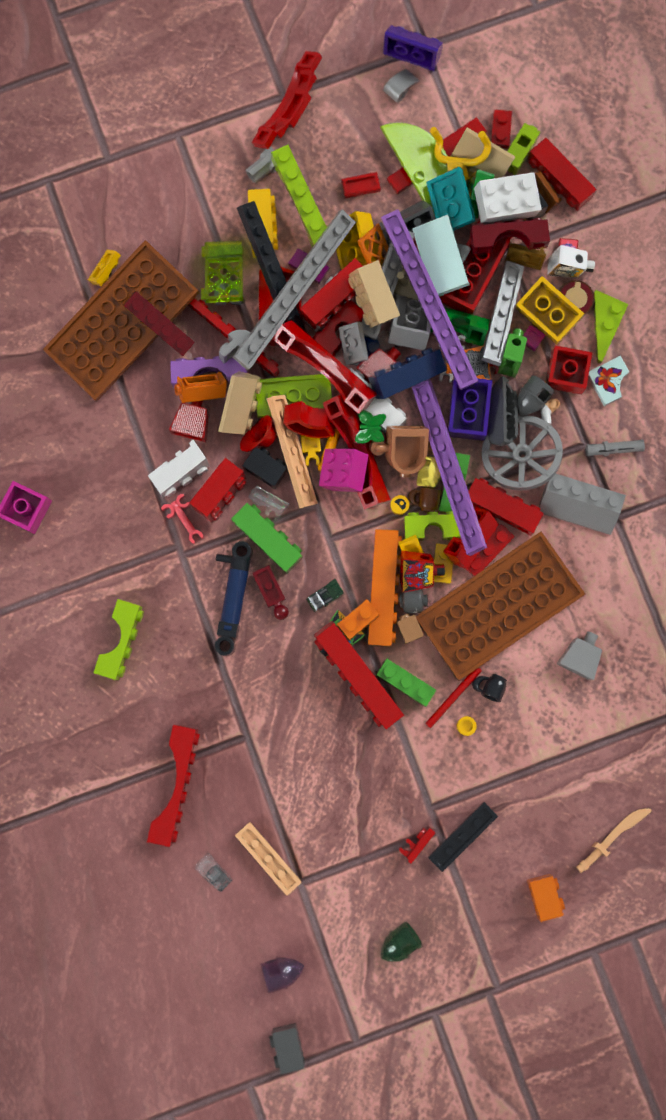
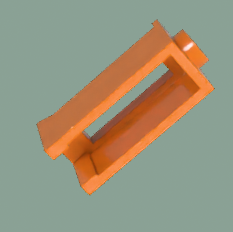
M221 371L216 374L183 378L177 376V384H175L174 390L182 403L225 398L227 381Z

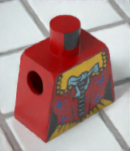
M401 551L400 585L403 592L430 588L434 585V576L445 575L444 564H434L431 554Z

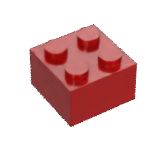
M555 345L550 356L546 383L554 390L582 395L587 387L593 352Z

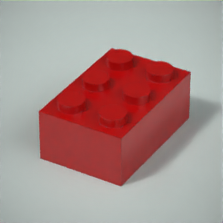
M224 458L189 504L209 522L217 521L223 512L221 510L225 505L229 506L235 497L233 495L236 491H241L246 485L244 471L227 458Z

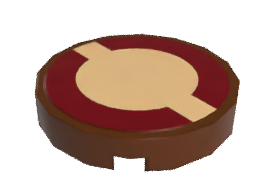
M579 280L569 281L560 288L559 291L583 313L587 314L592 309L595 301L594 292L585 282Z

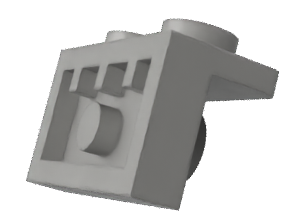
M362 322L339 327L340 340L344 352L343 357L346 365H358L360 362L369 360Z

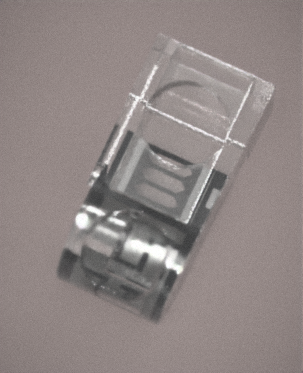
M209 852L195 866V869L220 892L233 881L231 876L213 859Z

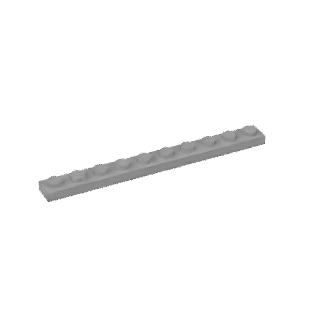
M343 209L336 214L232 357L246 370H249L356 223Z

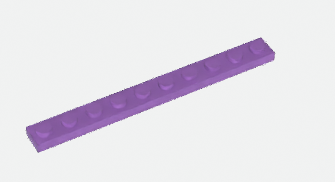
M399 209L382 216L381 221L459 389L462 390L478 383L474 370Z
M427 379L413 386L412 390L424 426L429 429L431 448L466 554L471 556L487 548L432 382Z

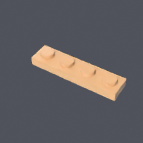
M251 822L235 835L286 896L302 883L299 877Z

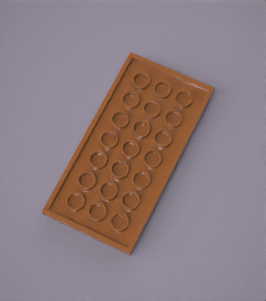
M146 240L43 348L95 401H98L158 337L155 332L123 306L130 295L137 291L172 322L200 293Z
M541 531L416 615V619L459 681L583 597L585 592Z

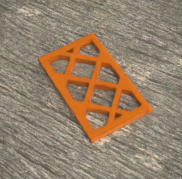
M377 223L357 241L367 264L372 263L371 257L377 258L381 264V260H385L382 257L383 247L386 253L389 249L380 224ZM376 231H378L380 241L374 239ZM366 240L369 241L368 251L364 245ZM374 243L379 245L378 254L372 253Z

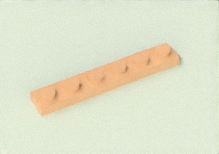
M279 395L267 398L299 508L318 504L297 433L291 431L283 424L285 405H288L286 396Z

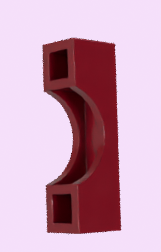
M534 218L531 221L518 219L508 223L497 221L493 224L476 223L472 225L470 230L472 254L491 253L494 244L505 237H515L521 240L528 250L547 248L550 243L548 219Z
M134 291L123 304L126 309L181 356H184L195 343L137 291Z

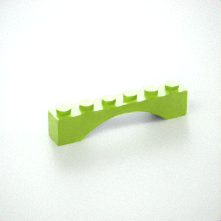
M285 145L271 152V160L292 198L310 244L313 247L327 227L289 145Z

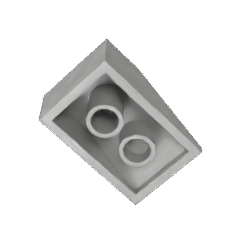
M397 294L395 303L400 316L392 319L388 343L420 350L426 349L431 326L419 300Z

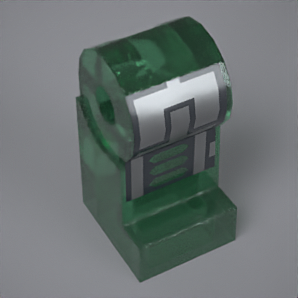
M333 579L306 600L312 610L317 612L344 596V592L336 579Z

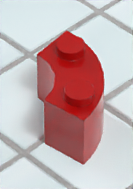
M303 401L285 405L283 424L291 431L311 438L335 437V426L329 421L325 408H313L306 405Z

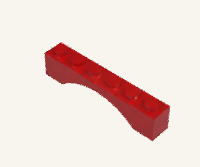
M292 320L282 324L272 338L286 352L303 359L321 372L335 386L344 402L358 414L364 411L377 396L376 392Z
M341 395L327 400L323 403L328 419L342 435L348 448L368 454L363 491L357 492L364 510L390 501L391 499L373 453L369 450V443L360 444L355 441L357 433L363 430L360 429L361 422L357 412L344 402Z
M176 724L172 727L169 746L176 762L177 776L175 789L167 807L151 822L147 838L148 843L171 847L173 843L177 842L179 831H176L177 823H181L183 812L180 809L182 803L185 804L187 792L184 791L186 784L190 783L192 775L189 772L190 764L194 765L196 753H193L194 746H198L200 734H197L198 729Z

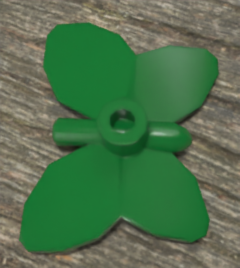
M366 410L359 413L358 418L364 424L360 425V429L364 430H360L355 436L356 443L364 444L370 440L383 442L384 436L380 432L382 430L380 425L384 423L386 415L378 414L372 416Z

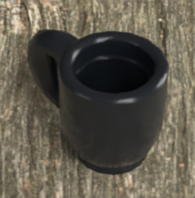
M492 674L490 677L479 676L473 680L472 687L475 691L481 692V695L485 698L500 703L506 690L507 680L497 674ZM487 680L483 689H480V683Z

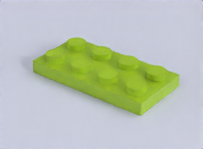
M323 374L260 379L262 388L260 394L256 395V401H258L257 415L258 418L266 415L272 417L267 398L285 395L288 404L303 401L306 405L313 408H324L323 403L332 398L331 382Z

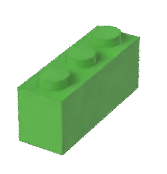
M389 659L385 660L376 674L377 677L424 707L428 705L436 692V689Z

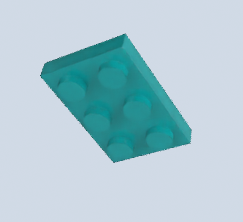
M457 167L426 182L436 219L448 215L453 231L476 221L461 167Z

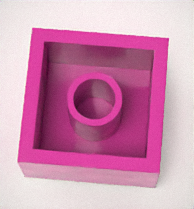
M325 449L319 486L331 491L362 492L368 454L356 449Z
M12 481L0 504V518L35 535L52 500Z

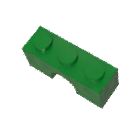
M444 307L454 330L465 336V342L483 346L490 319Z

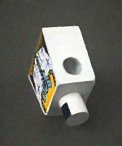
M560 245L548 258L547 275L578 278L584 271L593 272L595 261L587 260L588 253L586 251Z

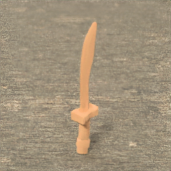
M639 809L625 817L602 843L595 842L591 846L596 849L576 866L577 870L580 873L584 870L586 871L601 854L607 857L611 853L606 850L622 832L635 826L652 810Z

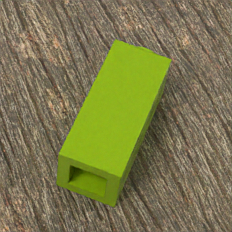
M524 123L507 151L515 156L507 170L513 175H517L529 152L538 141L540 131L535 126Z

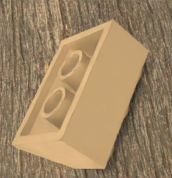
M467 127L451 157L469 159L478 157L484 149L478 134ZM491 142V152L488 158L477 166H466V169L470 176L479 169L495 174L494 178L504 177L515 156Z
M241 371L231 376L218 432L244 435L248 430H251L253 425L251 415L252 412L256 411L258 401H255L256 395L260 394L262 388L261 377Z

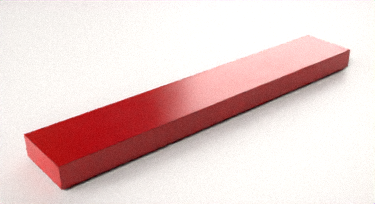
M477 117L443 139V149L447 156L451 157L467 127L477 134L481 131L487 134V130ZM403 167L387 177V181L397 194L413 184Z

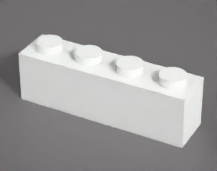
M352 368L349 369L372 389L371 384L364 380L365 377L360 371H354ZM374 398L365 410L370 412L372 416L378 414L386 415L384 423L380 425L382 427L381 431L386 434L387 426H403L406 423V414L400 408L396 409L391 405L392 401L389 398Z

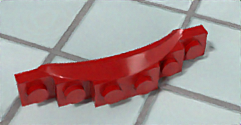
M305 51L301 60L296 64L291 82L280 105L270 119L258 128V132L252 141L255 147L269 149L275 138L281 139L288 127L294 128L312 99L309 91L317 79L314 71L322 60L320 53Z

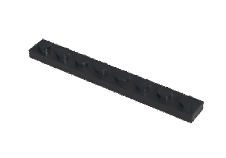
M252 201L237 207V211L274 301L287 282L256 203ZM295 306L283 324L292 320L306 332L298 309Z

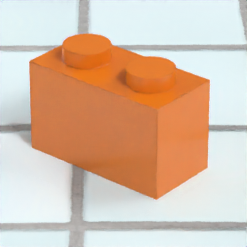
M366 599L341 620L337 627L350 641L378 618L380 614Z
M546 874L528 879L527 882L538 920L543 922L564 916L562 910L565 909L562 897L559 898L557 890H560L557 878H553L551 874Z

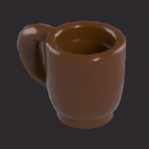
M432 488L413 489L409 492L408 498L411 504L421 508L420 511L436 512L440 502L441 491ZM417 493H420L419 503H417L415 499Z

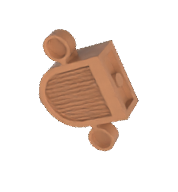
M387 426L386 444L371 441L369 444V450L374 455L379 456L385 452L388 464L399 472L400 477H411V474L418 472L425 465L427 454L434 455L428 439L429 429L424 426Z

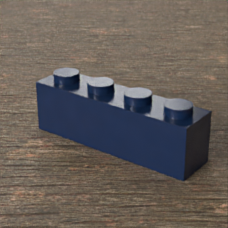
M432 347L422 350V354L418 356L413 354L406 357V361L402 363L398 361L390 364L389 369L385 370V368L374 371V375L368 377L372 390L377 393L375 399L388 398L447 371L440 349L432 350Z

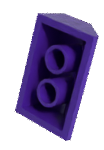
M391 25L384 35L383 54L435 71L442 52L443 42L436 38L422 36L418 32L405 30L400 26Z

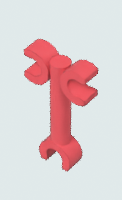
M180 494L171 504H164L161 509L163 511L171 509V513L166 516L168 519L173 518L175 513L189 532L190 542L195 544L193 540L194 535L198 534L202 539L204 535L201 531L194 528L182 510L188 508L190 504L189 502L181 504V499L185 495Z

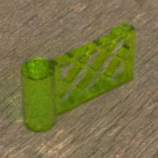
M242 240L205 242V246H201L202 257H205V288H201V299L205 300V303L243 301ZM231 262H239L234 268L228 265ZM210 263H219L220 265L214 269L210 266ZM223 268L229 270L225 275L219 273ZM233 274L239 277L234 282L228 279ZM214 275L220 278L215 283L209 280ZM223 282H226L229 285L226 289L223 290L219 287ZM232 289H236L239 295H230L229 292ZM213 290L220 292L217 296H209Z

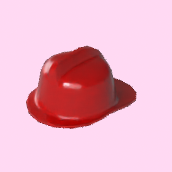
M263 416L251 430L244 434L240 442V449L243 452L251 451L257 446L269 447L273 444L278 435L271 416Z

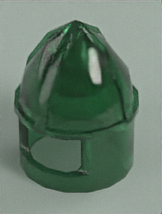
M404 921L389 932L381 948V959L388 962H400L409 959L411 953L423 947L419 936L408 922Z

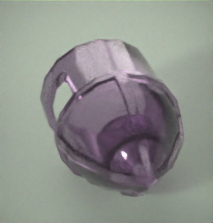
M277 957L276 959L261 963L269 994L282 989H288L289 986L293 985L300 977L304 964L288 957Z

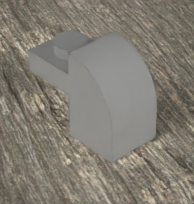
M246 330L230 332L228 334V341L230 343L226 342L220 347L219 359L224 364L231 359L251 332Z

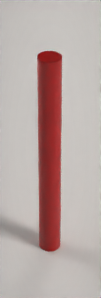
M478 667L468 674L427 720L425 724L429 728L433 727L482 670Z

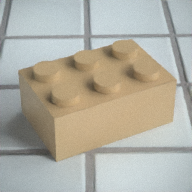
M379 260L357 268L349 274L350 278H348L351 288L355 289L357 295L356 302L359 307H362L364 312L363 319L366 325L372 328L400 316Z

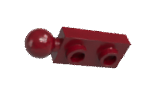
M270 565L253 572L252 574L268 608L275 607L273 611L275 618L278 620L286 619L289 610L285 605L281 604L286 599Z

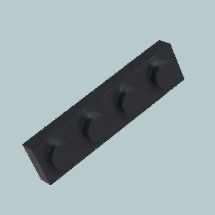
M483 802L428 858L443 872L498 816Z

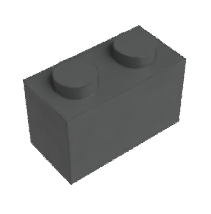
M293 1023L273 1028L269 1039L271 1048L276 1050V1056H274L276 1069L280 1068L281 1074L305 1069V1060L297 1024Z

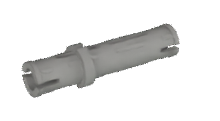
M643 439L612 443L603 441L601 444H586L585 451L587 457L603 455L605 457L609 456V454L644 452L645 443Z

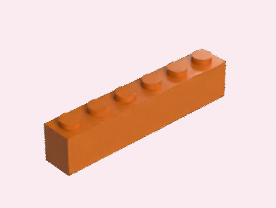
M375 529L370 603L380 615L369 624L368 646L391 647V644L395 643L396 631H392L393 624L397 622V612H394V604L398 605V593H395V585H399V574H396V566H400L401 555H397V548L400 547L398 542L402 541V536H398L399 531Z

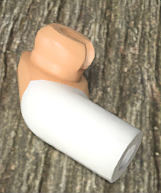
M549 399L545 403V407L541 408V419L551 424V414L560 406L558 399Z

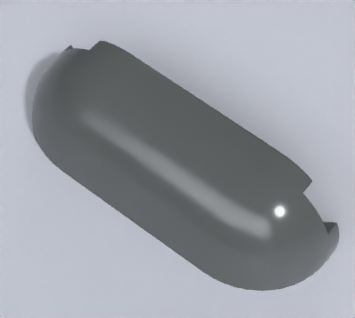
M504 376L499 378L491 389L488 418L489 440L492 444L499 446L512 443L518 436L516 390L513 392L507 383L509 380Z

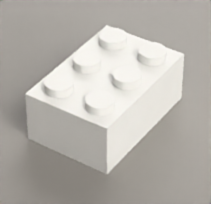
M534 172L481 180L474 187L481 223L492 224L497 221L535 217L542 210Z

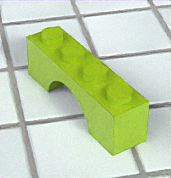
M117 599L112 618L120 627L121 639L113 651L99 654L94 674L118 681L120 677L124 676L126 670L124 663L131 655L132 648H130L132 640L136 639L138 633L136 626L143 618V607Z

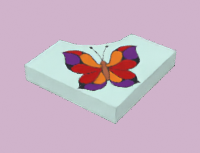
M621 356L589 371L588 378L603 406L622 397L620 382L629 373V370Z

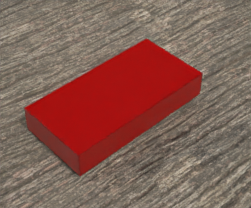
M377 172L341 179L345 199L381 192Z

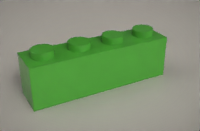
M246 503L231 518L232 522L288 574L303 558L300 554L302 550L295 543L291 545L287 541V535L281 530L277 532L273 528L275 524L268 517L264 519L260 515L261 511L254 504L250 506Z

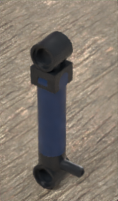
M244 541L235 543L232 548V556L216 555V561L231 563L221 619L217 630V635L221 637L215 643L216 651L222 656H230L235 652L236 644L233 638L238 639L242 605L250 561L253 555L250 545ZM242 547L247 549V554L243 557L237 554L238 550ZM224 641L230 643V649L226 652L221 650V644Z

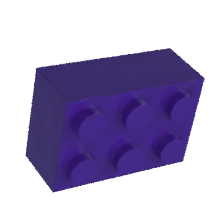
M455 378L453 379L447 428L450 437L485 440L488 428L492 380L478 379V383L460 390Z

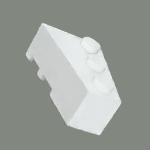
M194 440L189 442L190 447L183 453L179 450L175 454L177 457L169 462L165 461L148 475L162 497L173 495L178 487L188 485L192 482L193 477L196 475L201 476L208 471L210 465Z

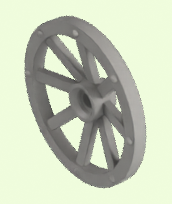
M528 415L518 416L520 444L516 446L512 442L507 445L513 452L490 450L492 443L489 440V434H487L482 446V461L487 474L497 484L511 490H530L545 484L556 474L562 462L563 448L557 431L548 422ZM526 424L542 429L529 445H526ZM549 434L556 449L532 452ZM555 456L548 470L532 460L533 458ZM489 457L513 460L495 471L489 461ZM528 464L540 473L541 476L533 480L524 481L525 465ZM519 465L518 481L502 477L503 474L514 466Z

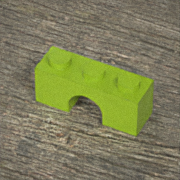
M448 511L445 515H438V512H427V515H419L417 512L408 513V516H404V539L416 535L418 541H424V531L428 526L432 525L440 528L442 540H451L453 537L461 539L453 511Z

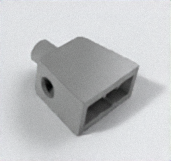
M588 631L584 640L575 638L561 656L557 665L587 680H594L602 653L600 648L594 646L598 635Z

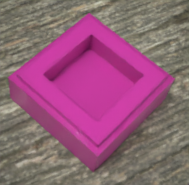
M530 325L523 337L527 338L526 346L535 352L544 339L545 334Z

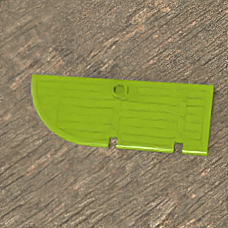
M389 123L380 126L423 201L430 204L433 210L426 182L447 172V165L435 158L436 140L430 133L412 124ZM442 147V155L447 156Z

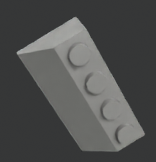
M555 474L546 482L539 508L545 515L611 535L620 516L626 495Z

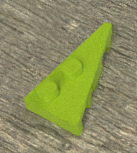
M595 290L594 324L597 342L596 357L598 363L601 364L628 304Z

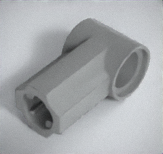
M272 147L265 149L260 155V159L246 169V173L253 183L257 184L270 172H276L271 160V152L274 151Z

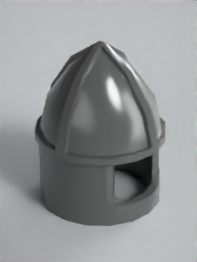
M532 375L524 387L520 389L518 395V414L522 416L538 412L541 408L545 407V403L554 394V390L546 382Z

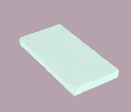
M445 215L412 228L420 257L438 295L441 296L468 286V278L449 216Z

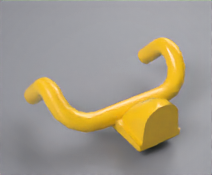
M436 127L430 129V133L436 140L435 158L439 162L447 164V172L461 167L465 181L468 179L466 166H477L483 163L491 152L490 139L484 131H481L478 137L482 141L484 149L478 157L469 159L444 156L441 152L443 147L442 135Z

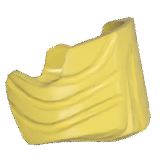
M427 456L425 457V465L418 471L417 485L434 489L439 480H441V475L435 457Z

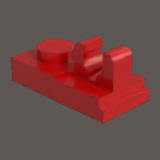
M429 826L426 829L423 827L416 836L418 838L416 843L406 838L405 841L410 845L411 849L404 850L402 847H399V851L411 864L436 832Z

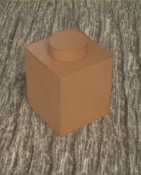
M407 613L399 617L400 621L396 625L405 644L424 636L415 614L410 616Z

